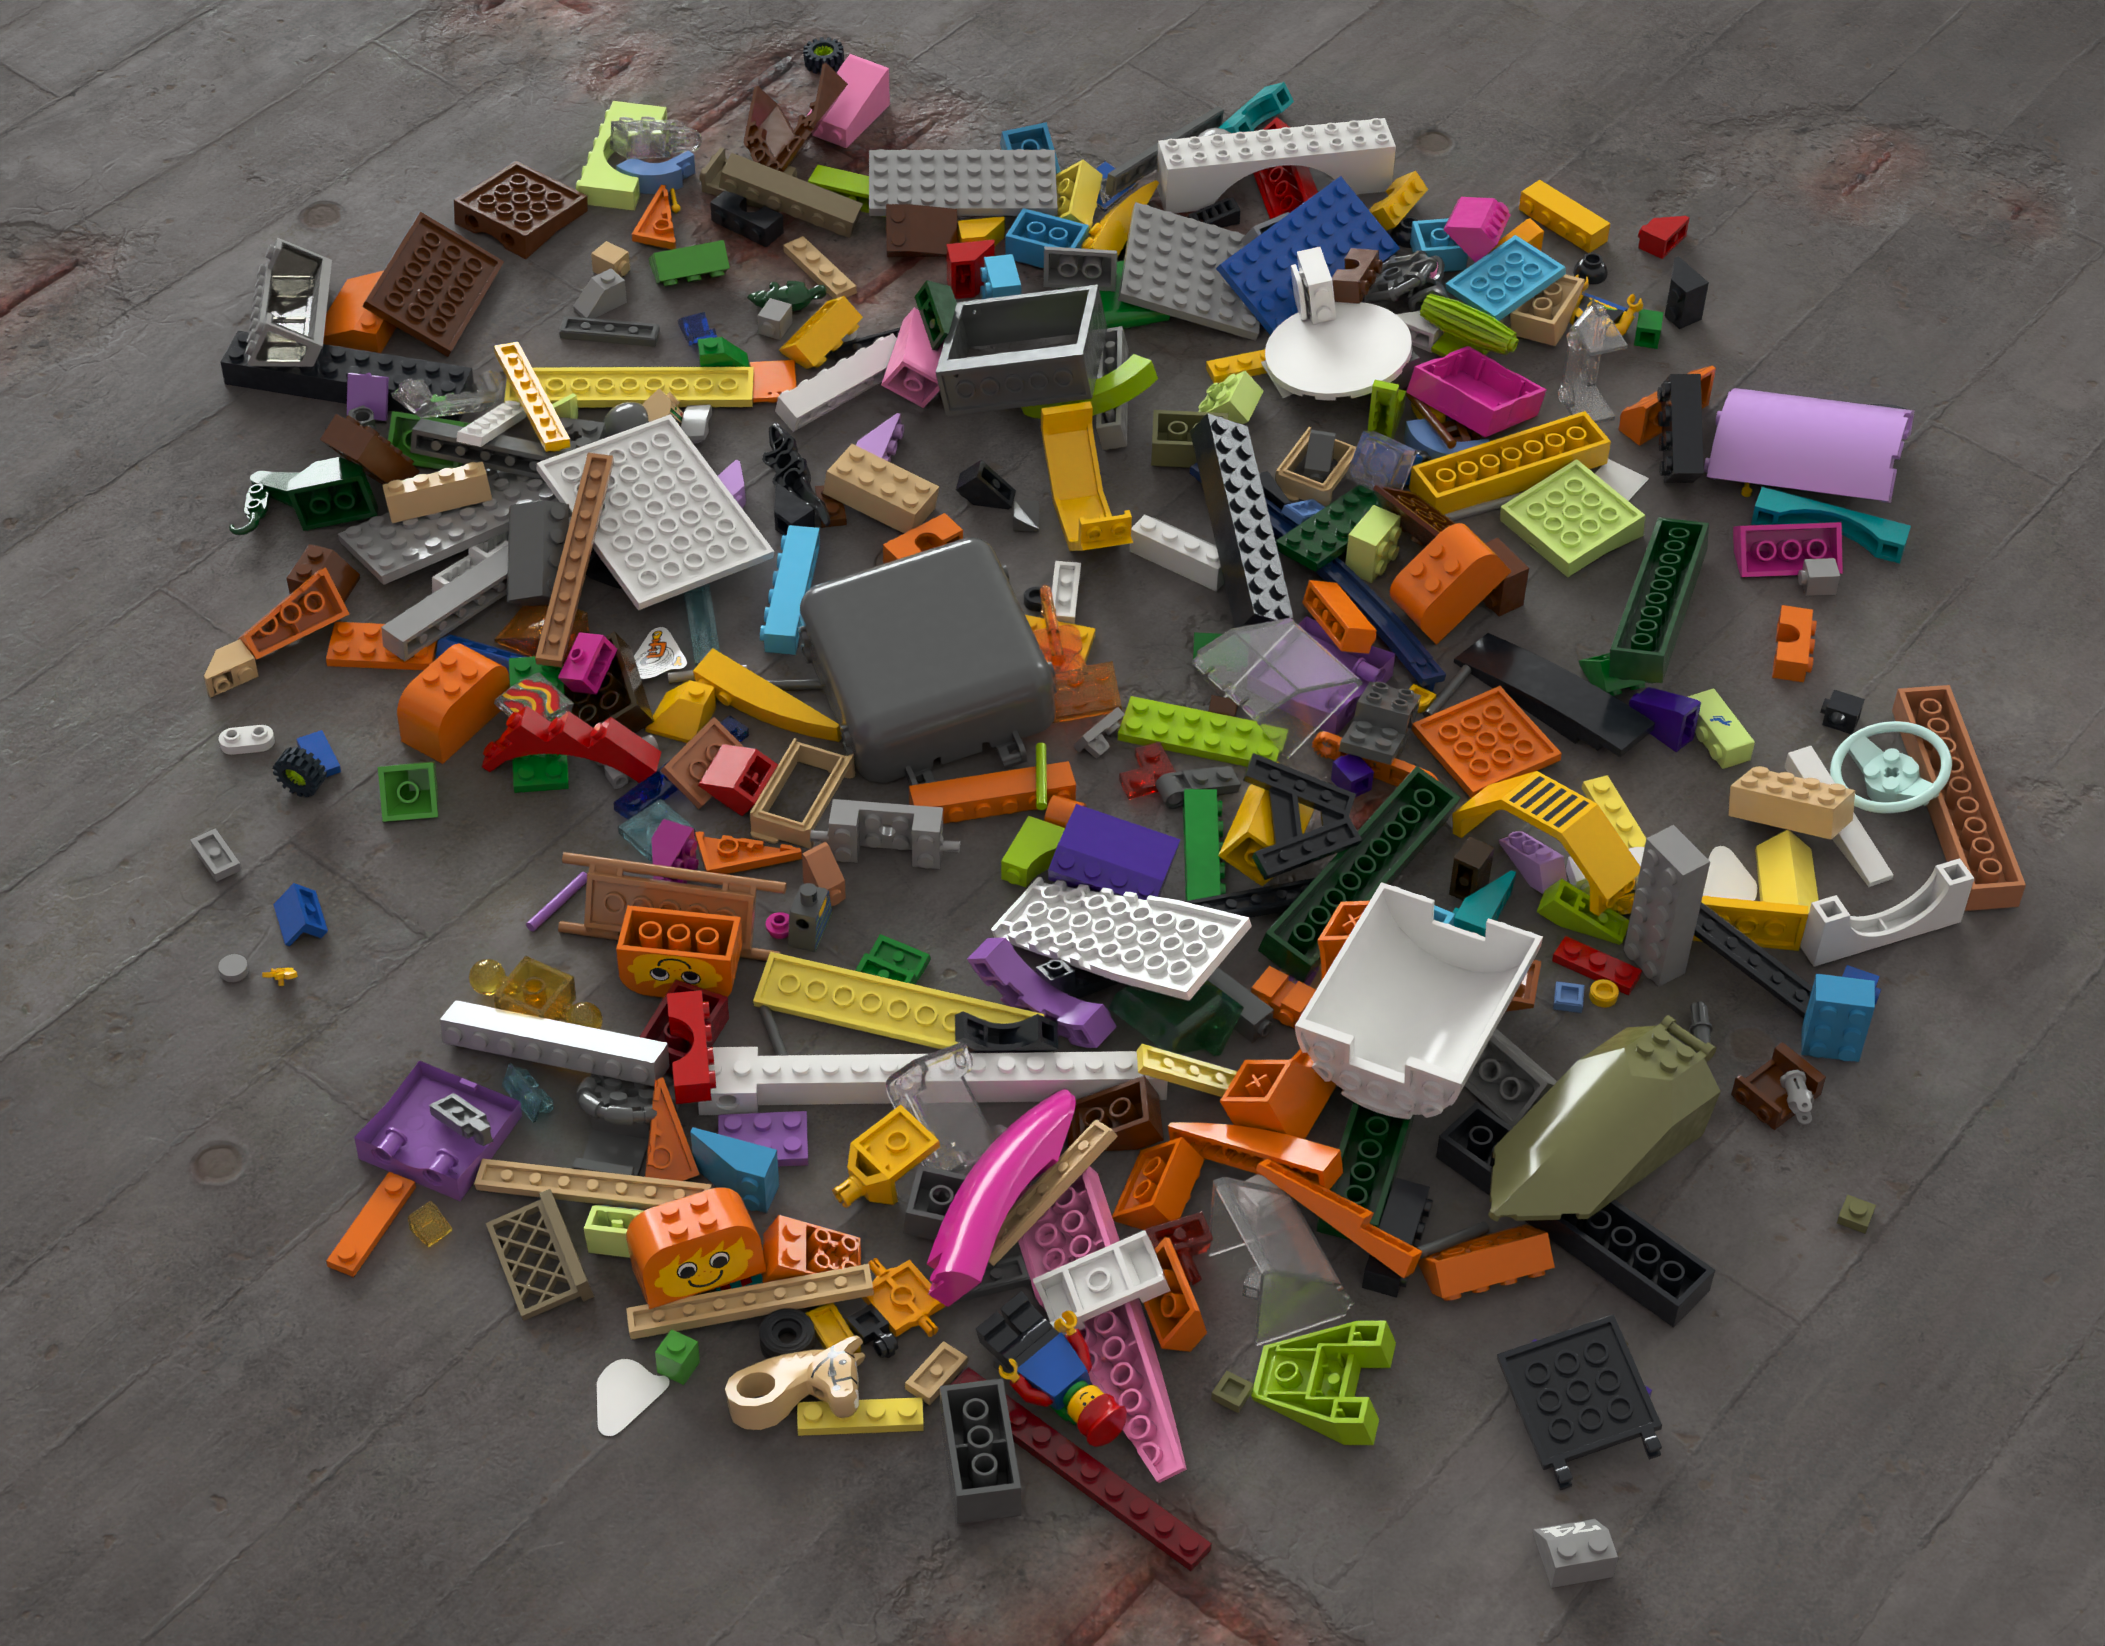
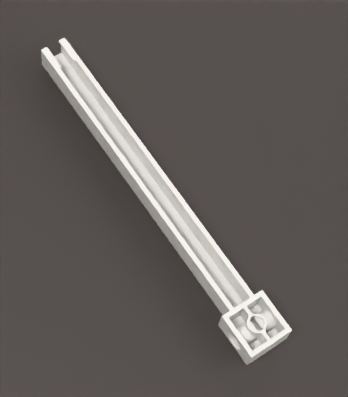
M713 1047L714 1065H709V1071H715L716 1088L711 1089L712 1101L698 1102L699 1115L758 1113V1105L1042 1102L1062 1089L1070 1091L1078 1100L1144 1075L1138 1073L1137 1051L758 1056V1047ZM1145 1075L1158 1093L1159 1099L1167 1100L1168 1081Z

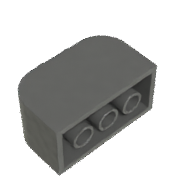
M1003 1378L940 1386L942 1435L956 1524L1021 1516V1483Z

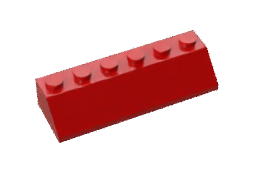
M1276 117L1263 130L1291 127ZM1282 165L1253 173L1270 219L1287 212L1291 213L1318 193L1309 167Z

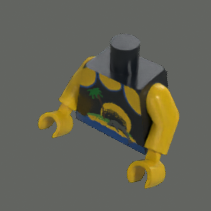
M1586 277V282L1569 323L1573 325L1572 333L1581 345H1587L1590 341L1598 345H1604L1610 339L1623 336L1627 332L1635 318L1633 314L1643 309V301L1640 298L1638 303L1633 305L1635 295L1631 294L1627 299L1629 306L1627 310L1625 307L1585 293L1583 296L1582 292L1587 290L1589 285L1588 277Z

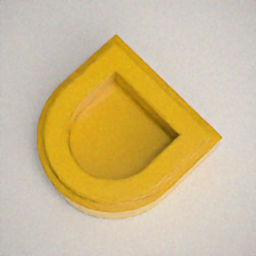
M1413 684L1409 688L1415 694L1421 695L1417 713L1425 712L1436 699L1435 693Z

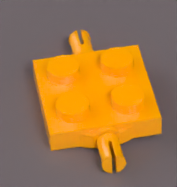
M874 1258L873 1261L870 1260L868 1264L876 1278L872 1282L874 1295L861 1297L867 1305L872 1303L889 1322V1330L895 1337L915 1326H920L928 1337H932L933 1334L935 1335L939 1328L931 1321L930 1316L946 1306L928 1295L931 1283L910 1259L898 1267L886 1269L877 1258Z

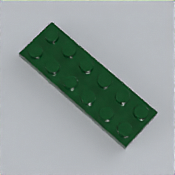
M1360 483L1276 540L1278 552L1315 572L1347 551L1349 533L1373 505L1382 508L1373 488Z

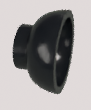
M1404 217L1394 227L1391 238L1397 245L1411 248L1412 222L1418 221V219Z
M1587 253L1576 263L1573 274L1574 276L1579 275V278L1584 279L1585 282L1586 277H1588V283L1593 285L1604 282L1607 278L1608 270L1599 254Z

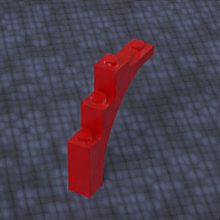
M525 706L519 712L515 711L509 716L506 722L507 730L497 741H491L483 751L485 757L481 767L491 772L505 761L513 758L536 754H560L599 762L641 783L657 771L662 752L612 717L602 724H596L593 728L569 711L562 717H556L550 722L530 707Z

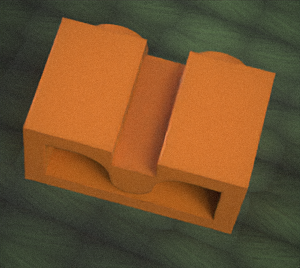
M1269 966L1251 987V993L1274 1009L1273 1018L1295 1029L1297 1021L1316 989L1300 981L1295 984L1288 980L1289 975Z

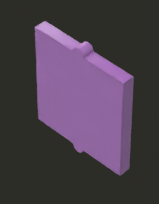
M348 373L347 415L350 410L364 405L373 411L374 420L387 421L389 377L373 376L371 373H366L365 375Z

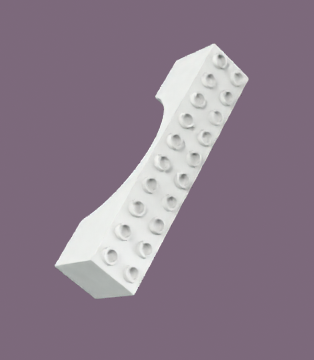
M1385 118L1158 141L1156 180L1159 184L1157 190L1164 211L1172 213L1198 211L1214 204L1230 186L1254 172L1275 166L1299 165L1320 170L1331 176L1334 180L1342 176L1356 195L1385 192L1392 184L1396 145Z

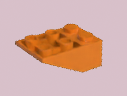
M778 1215L763 1234V1255L766 1272L763 1273L762 1283L861 1265V1238Z

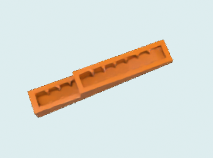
M1271 1159L1258 1163L1256 1167L1258 1173L1402 1278H1406L1414 1273L1423 1251L1369 1224L1374 1214L1373 1212Z

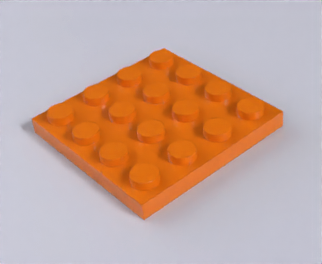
M1501 686L1412 723L1411 731L1470 798H1473L1488 785L1538 771L1561 761L1562 753Z

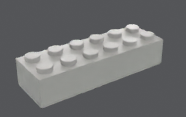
M1674 825L1646 838L1623 949L1627 957L1633 960L1643 970L1645 976L1651 979L1658 987L1686 972L1710 861Z

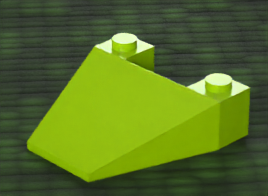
M1354 1321L1263 1346L1254 1389L1251 1394L1252 1400L1343 1445H1374L1379 1423L1378 1415L1369 1397H1355L1361 1368H1391L1396 1342L1387 1321Z

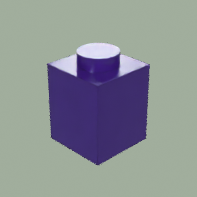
M1348 754L1340 756L1333 761L1331 780L1337 787L1355 793V797L1372 790L1374 771L1361 757Z

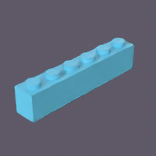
M789 525L787 535L782 536L781 551L783 552L778 553L777 568L779 570L773 573V586L775 587L769 590L768 603L770 607H766L764 612V622L766 625H761L760 641H764L765 652L796 655L800 638L798 627L802 626L800 603L804 594L812 585L820 549L819 528Z

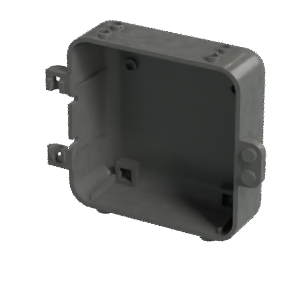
M974 537L964 538L818 584L810 588L801 600L800 618L802 626L798 627V631L802 641L801 649L807 664L812 663L836 722L840 724L845 755L854 754L855 767L858 773L866 780L886 783L906 777L910 786L918 785L917 782L924 780V783L936 782L930 769L933 767V761L936 758L940 757L941 764L949 763L982 752V743L989 742L991 748L996 749L998 756L1001 757L1004 769L1027 762V754L1021 739L1046 730L1055 719L1054 694L1057 691L1053 681V677H1055L1053 665L1051 662L1046 661L1009 582V573L1006 566L1001 565L992 546L982 539Z

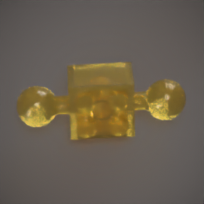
M526 955L508 977L503 966L493 959L477 961L469 972V982L472 988L482 995L493 994L496 1009L556 1021L563 1019L566 1023L600 1029L602 1026V1013L596 1005L586 1001L572 1005L577 999L573 976Z

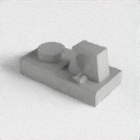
M1119 707L1115 708L1085 733L1073 747L1078 752L1085 748L1092 756L1098 758L1110 747L1103 734L1106 732L1110 736L1121 726L1118 721L1125 714Z

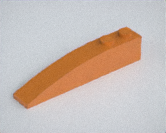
M1171 1122L1168 1125L1170 1141L1183 1137L1203 1158L1261 1175L1256 1171L1258 1163L1271 1159L1329 1190L1343 1174L1340 1149L1288 1134L1227 1124Z

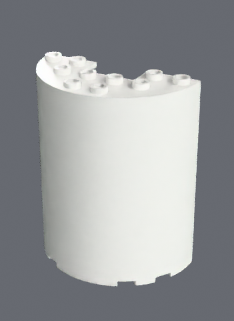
M1381 882L1295 1025L1296 1037L1302 1053H1308L1313 1060L1312 1068L1325 1082L1333 1081L1342 1088L1341 1094L1351 1101L1372 1111L1397 1118L1411 1119L1412 1115H1423L1426 1118L1441 1114L1443 1109L1449 1105L1452 1106L1458 1098L1538 954L1543 936L1488 918L1484 937L1477 933L1434 920L1435 900Z

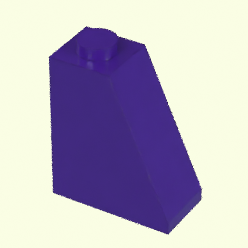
M1651 687L1646 688L1641 693L1634 694L1630 699V707L1655 722L1654 730L1650 734L1673 751H1679L1694 739L1701 702L1697 699Z

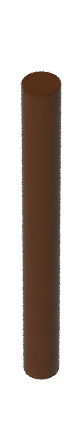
M1406 391L1407 398L1449 449L1454 448L1457 444L1428 406Z

